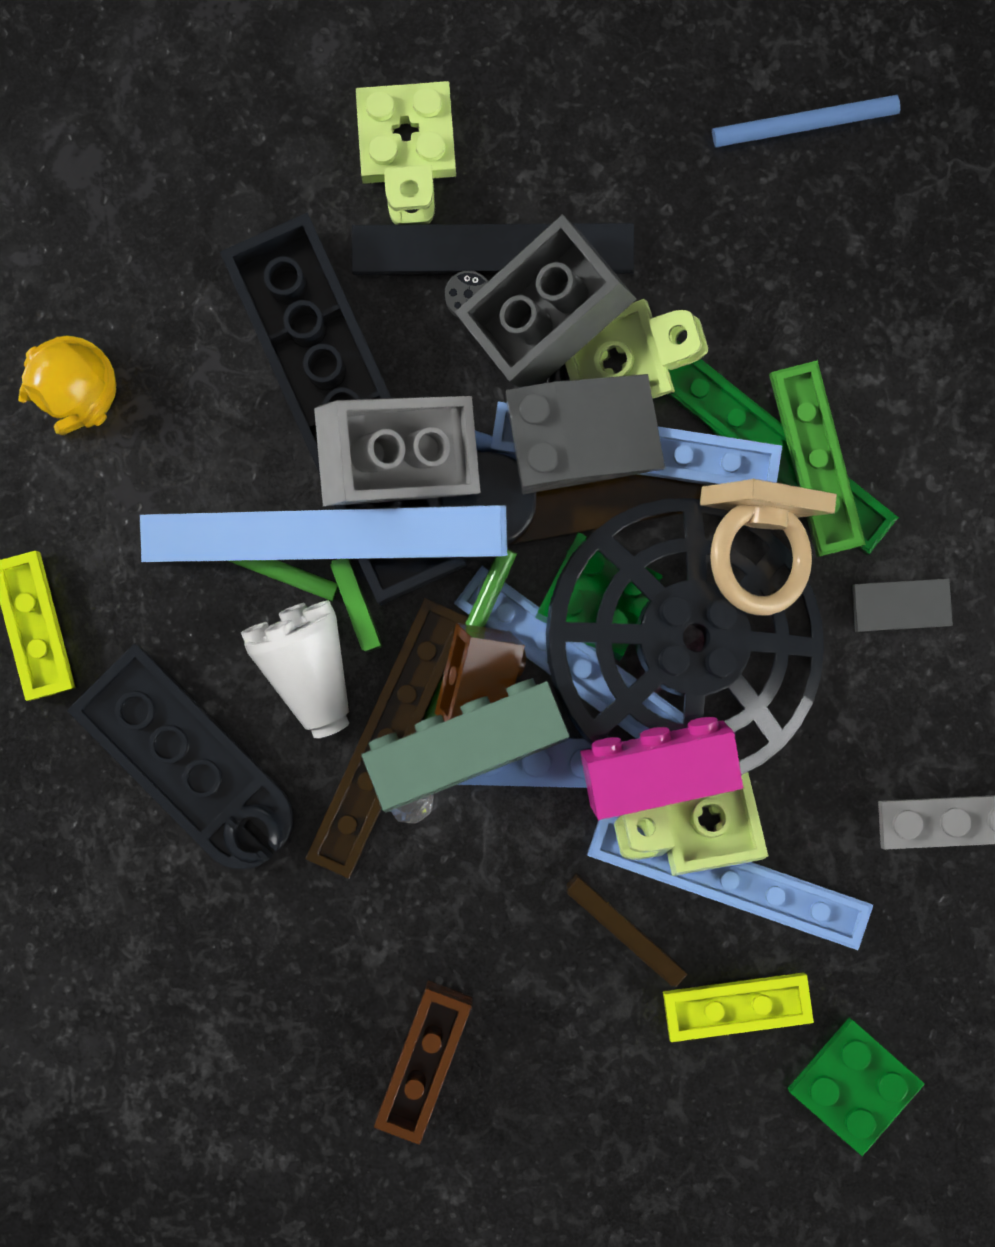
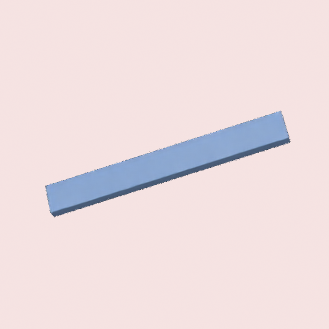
M506 506L140 515L142 562L507 556Z

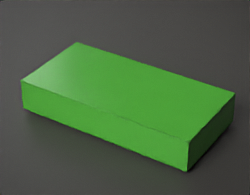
M351 559L331 561V569L361 649L365 652H371L382 648L383 644Z

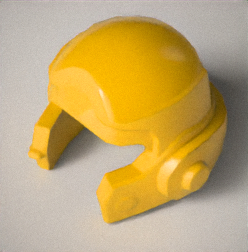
M61 336L44 342L38 347L34 346L27 351L22 385L19 390V402L33 401L41 410L52 417L64 418L57 421L54 425L55 432L59 435H65L83 426L86 428L94 425L99 426L106 420V413L115 398L117 388L114 369L101 349L83 338Z

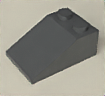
M648 374L556 381L506 390V403L523 494L665 469Z

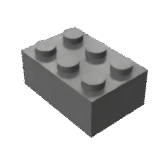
M562 214L455 313L505 377L512 384L521 388L542 384L637 299L585 236Z

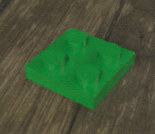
M578 532L535 616L536 619L547 624L549 604L557 580L571 555L587 536ZM598 550L589 559L575 584L568 605L566 622L596 623L602 596L612 578L619 571ZM645 567L660 582L663 575ZM631 581L627 584L618 600L612 623L637 624L643 607L649 601ZM585 643L596 649L595 643ZM612 643L614 658L620 661L629 644Z
M849 1017L787 1089L856 1152L863 1156L925 1084Z

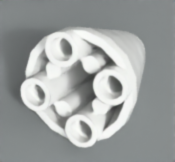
M329 600L319 602L308 608L305 603L291 606L279 613L281 621L270 626L268 622H263L242 631L241 635L249 656L303 727L311 730L314 738L332 735L349 725L346 717L349 708L337 618Z

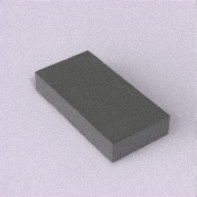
M950 579L852 585L855 632L953 626Z

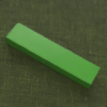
M818 360L771 372L769 376L798 487L837 494L834 514L806 517L816 556L821 557L866 545Z

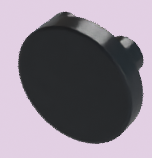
M497 452L477 453L480 493L440 497L441 507L506 506L508 545L517 540L530 526L536 510V492L522 493L518 465L515 459Z

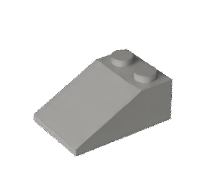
M472 396L339 400L314 408L323 506L368 504L480 493Z

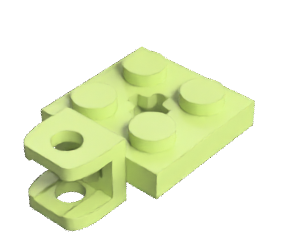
M449 81L356 88L363 184L385 182L389 214L395 225L429 224L433 220L435 213L433 178L456 177ZM408 123L411 124V127H417L419 132L412 133L410 141H402L400 134H393L394 130L400 128L401 124ZM419 209V210H418L417 212H415V213H407V212L405 211V210Z
M642 299L633 302L571 357L565 365L570 380L648 374L652 398L654 399L675 392L669 370L698 361L707 354L708 345L700 319L693 316L691 312L677 310L653 318L648 301ZM683 331H687L686 340L682 344H677L678 335ZM612 348H616L619 354H626L627 362L622 364V371L619 373H615L612 368L605 369L603 361L610 358L609 350Z
M746 772L741 775L744 789L621 815L614 822L621 856L627 859L639 860L662 856L667 853L672 876L765 859L768 857V852L749 773ZM703 807H708L712 815H719L721 822L714 826V832L707 831L706 827L701 826L698 821V817L703 813ZM637 827L643 830L645 836L638 832Z

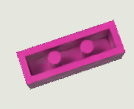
M703 717L692 720L688 723V728L669 731V728L666 727L651 728L641 732L640 738L621 742L620 738L601 739L593 742L591 749L580 751L590 806L598 820L744 789L734 731L723 720L718 721L715 717Z

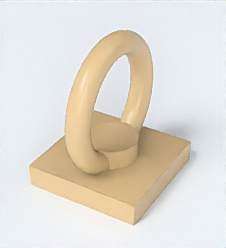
M758 479L702 486L700 506L730 510L719 523L711 546L713 576L724 597L736 608L749 614L761 616L778 613L792 605L805 589L812 565L810 541L798 517L834 514L837 494ZM743 525L760 529H782L790 541L793 554L791 573L784 586L772 595L757 596L747 592L738 583L733 574L730 563L731 545L736 533Z

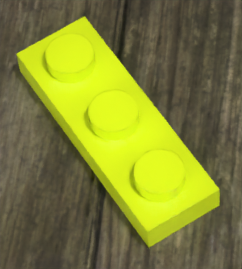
M32 551L0 560V605L25 700L32 701L76 689L40 552Z
M804 972L663 991L670 1042L814 1023L808 978Z

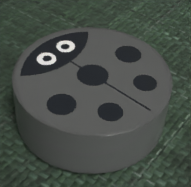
M462 271L455 274L448 281L445 288V301L449 311L459 318L455 312L478 292L488 280L475 271Z

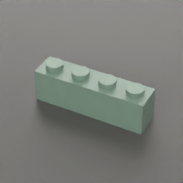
M533 678L522 681L507 688L509 696L496 702L490 703L488 696L482 697L461 706L463 715L448 721H444L442 714L415 724L414 726L417 731L415 734L398 739L396 733H391L369 742L371 751L361 755L383 811L385 813L567 741L569 734L548 682L536 685Z

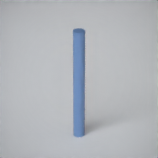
M898 95L713 128V142L715 147L895 115L900 113V101Z

